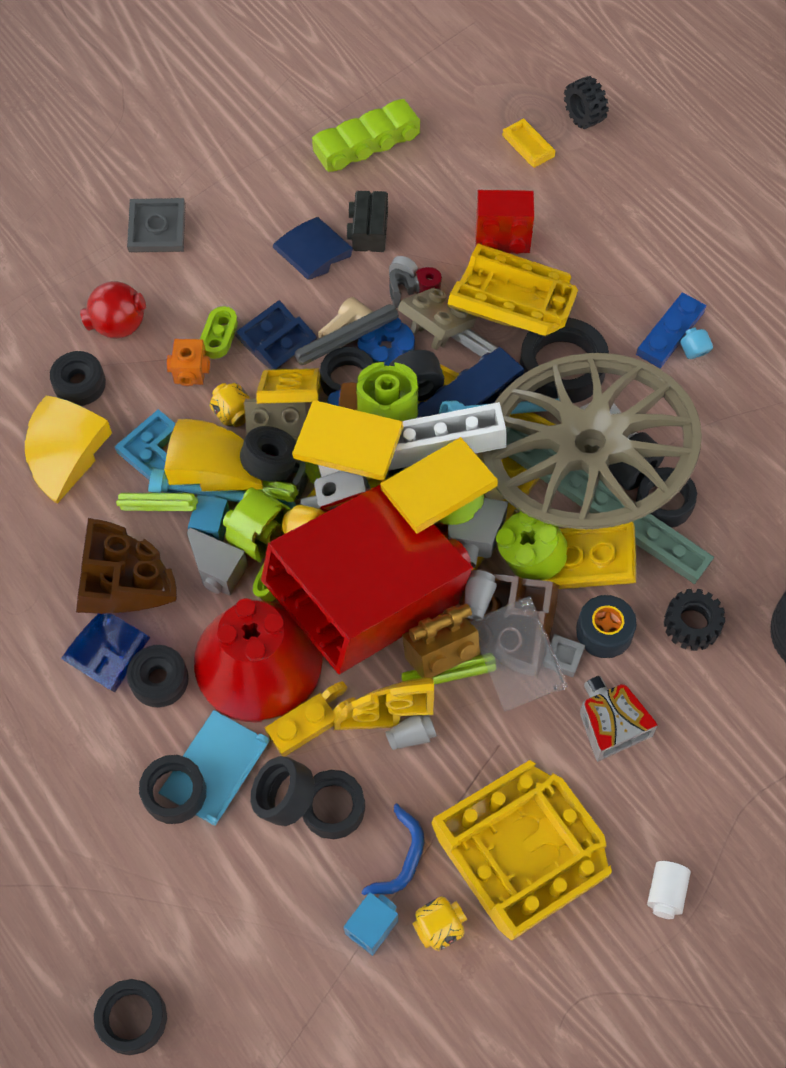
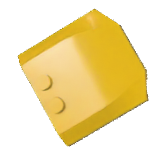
M477 244L471 254L469 265L461 280L457 281L454 285L447 304L450 308L501 325L522 328L546 336L565 327L578 289L576 285L570 284V273Z
M528 760L435 816L431 822L439 843L498 930L511 941L607 879L612 873L611 865L608 866L605 852L607 845L603 832L566 782L554 773L549 775L535 767L536 763Z

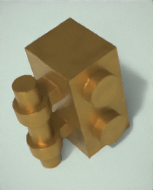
M468 604L459 607L451 606L444 610V614L433 619L427 617L419 621L418 626L409 629V632L402 635L405 659L422 678H432L480 655L478 630L467 619V617L472 615Z

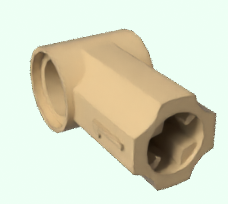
M350 297L341 305L338 315L318 332L319 338L373 311L356 298Z

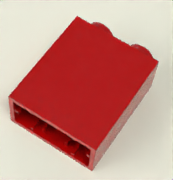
M379 484L268 542L261 581L340 675L402 638V635L409 632V629L418 626L419 621L427 617L433 619L442 614L445 609L457 605L473 567L471 566L470 556L462 543L453 538L447 539L434 524L416 534L381 490V485Z

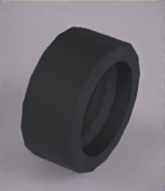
M341 347L327 354L320 366L321 386L324 393L329 396L331 393L341 390V385L331 379V373L338 367L350 365L363 370L367 366L374 364L372 358L365 351L356 347Z
M662 467L656 468L655 471L665 482L675 468ZM646 475L640 482L636 502L647 497L650 489L656 486ZM691 478L679 491L684 497V504L681 508L676 510L659 508L650 514L671 528L686 522L693 512L698 494L695 483Z
M165 755L154 760L144 770L139 781V795L148 813L156 820L166 824H179L193 818L201 810L206 799V783L199 767L189 758L180 755ZM171 771L186 773L193 783L191 797L184 804L176 808L160 806L153 796V787L156 781L162 775Z
M278 756L269 760L260 769L253 782L250 799L253 812L260 818L275 825L288 826L296 823L307 811L314 795L315 780L311 770L304 764L285 756ZM290 775L288 791L283 800L275 807L277 791L282 782Z
M331 769L319 772L313 776L315 780L314 795L310 806L303 815V820L310 831L321 838L334 840L346 837L358 828L364 818L365 799L362 787L353 776L344 771ZM340 786L346 789L352 797V811L342 822L335 824L325 823L318 819L313 811L314 797L324 787Z
M135 979L118 981L107 988L98 999L93 1015L95 1031L100 1040L115 1052L125 1055L144 1053L153 1047L163 1035L167 1022L166 1005L160 994L145 981ZM138 995L146 999L151 1006L152 1020L150 1026L138 1038L130 1040L119 1038L110 1027L109 1016L111 1009L122 997Z

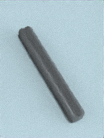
M388 304L297 349L295 357L299 364L306 365L396 320L399 317L398 311L394 305Z

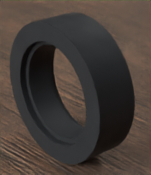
M568 318L565 327L546 336L529 331L522 343L520 365L524 368L523 374L539 366L536 361L537 353L546 345L554 342L575 344L586 353L609 354V350L604 337L597 329L584 321ZM585 373L575 379H561L572 403L581 402L593 395L591 373ZM598 373L601 385L606 373ZM555 381L549 382L534 391L554 399L558 398Z

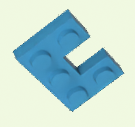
M158 409L115 446L117 454L150 481L153 468L163 470L165 468L167 453L162 448L170 441L176 423ZM168 489V492H163V493H185V492H180V491H175V490H169V489Z

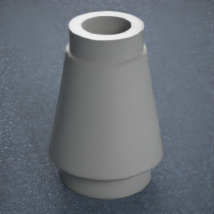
M481 570L471 571L465 586V604H468L472 611V615L467 617L468 619L483 620V616L497 587L493 574Z
M429 715L410 716L391 728V730L385 732L392 750L429 743L431 738L437 736Z

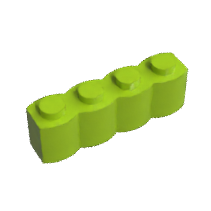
M405 99L395 100L382 109L368 111L360 118L349 119L336 128L320 131L312 137L313 152L327 172L342 170L351 162L366 160L374 152L387 151L396 143L413 140L420 134V119Z

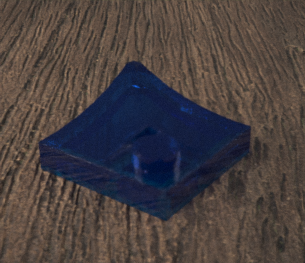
M112 613L97 614L74 639L61 659L107 689L116 692L127 675L131 659L145 647L150 636Z

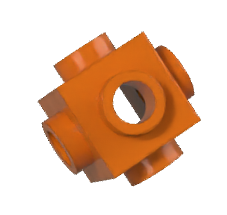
M174 339L172 355L167 356V372L172 373L174 384L184 386L204 384L205 373L209 374L210 357L206 355L203 339Z

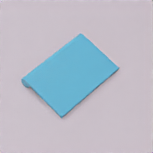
M213 710L183 755V757L189 758L199 767L206 783V799L196 816L216 826L270 742V739L261 733L256 734ZM172 771L158 793L180 806L191 797L193 783L186 773Z

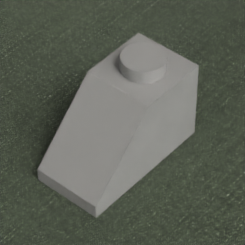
M189 528L187 531L188 539L204 587L213 593L219 594L223 592L230 596L248 566L245 551Z

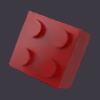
M478 190L475 247L477 244H481L506 253H530L534 225V191Z

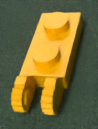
M343 681L335 683L322 694H317L264 727L281 756L289 755L333 727L337 713L346 705L356 700L355 697H351L338 704L334 710L331 709L328 703L341 696L348 688Z

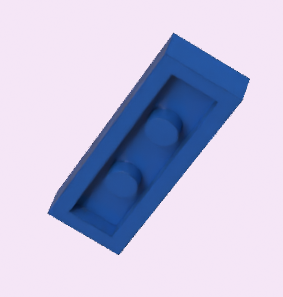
M682 292L637 348L636 355L661 369L679 346L681 339L686 335L685 332L693 328L704 314L707 305Z

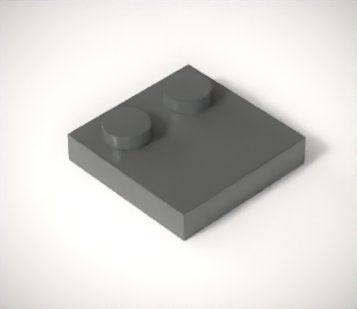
M184 198L130 199L128 251L184 252L186 208Z

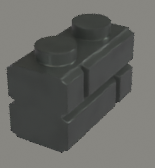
M357 190L355 192V202H349V218H353V223H347V240H352L354 251L367 252L370 250L371 252H384L388 219V193L386 191H373L371 193L370 191Z

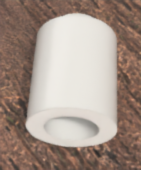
M668 861L656 862L647 905L653 909L654 915L665 919H674L675 915L683 913L691 874L687 867Z

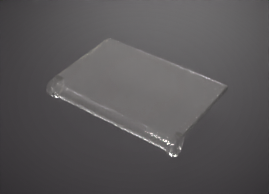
M531 597L524 598L486 614L481 621H470L478 630L480 651L504 712L568 687Z

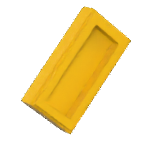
M524 118L503 129L502 136L533 168L555 157L556 150Z

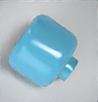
M691 328L685 332L686 335L680 341L688 359L706 355L713 349L708 332L704 329L697 330L696 328Z

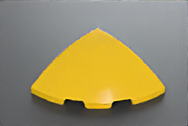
M45 396L38 404L28 423L25 457L33 474L34 481L55 503L58 504L96 461L93 454L112 434L108 420L86 408L57 397Z
M178 419L170 437L164 468L169 485L200 484L202 492L248 490L249 488L263 489V480L250 475L242 466L240 452L244 440L240 436L211 422Z
M433 678L407 680L365 694L346 705L337 713L334 719V730L393 728L400 723V716L433 715Z

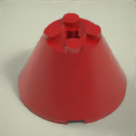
M249 598L239 600L234 606L218 615L206 627L200 636L194 654L196 681L201 693L210 705L230 718L253 723L262 722V720L280 715L282 717L303 704L316 688L323 664V656L280 603L251 600Z

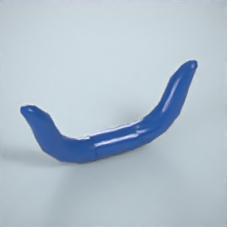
M397 803L394 804V812L398 820L410 830L412 836L411 846L402 870L392 881L376 882L366 886L361 892L362 895H368L369 892L382 895L394 894L403 890L410 883L416 872L425 844L424 831L419 821Z

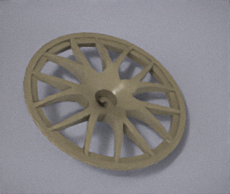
M576 354L554 359L529 370L502 392L495 403L500 402L505 426L529 436L507 445L506 448L482 452L484 464L498 479V486L495 488L518 510L544 523L573 529L608 528L645 517L669 502L683 488L691 477L699 458L702 439L701 424L697 410L689 395L681 385L661 369L647 362L618 354ZM591 373L593 400L585 410L572 404L561 378ZM598 373L622 376L602 394ZM555 381L559 400L535 393L534 391L549 382ZM631 381H639L655 390L627 411L610 414V409L615 399ZM661 398H664L671 405L677 416L646 413ZM522 400H526L549 411L561 424L548 426L509 416ZM682 427L684 441L683 447L633 441L629 440L628 437L632 433L647 428ZM532 449H552L557 453L511 479L501 459L513 454ZM643 457H680L674 471L664 482ZM619 462L631 465L645 474L658 489L644 499L633 503L608 467L610 464ZM584 470L589 474L581 513L566 512L550 507L561 481L570 471ZM552 474L544 504L530 498L517 487L534 479ZM599 479L625 506L624 508L608 512L589 513Z

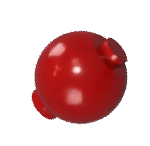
M110 281L99 285L92 291L87 301V307L81 309L80 315L88 331L95 329L105 337L119 339L133 334L139 328L144 317L146 302L143 295L137 293L130 285L119 281Z

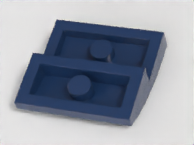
M319 217L296 226L273 244V248L307 280L327 274L331 264L350 258L353 247Z
M280 300L237 330L235 334L237 339L271 370H277L293 358L297 349L317 340L315 333L300 316L295 318Z

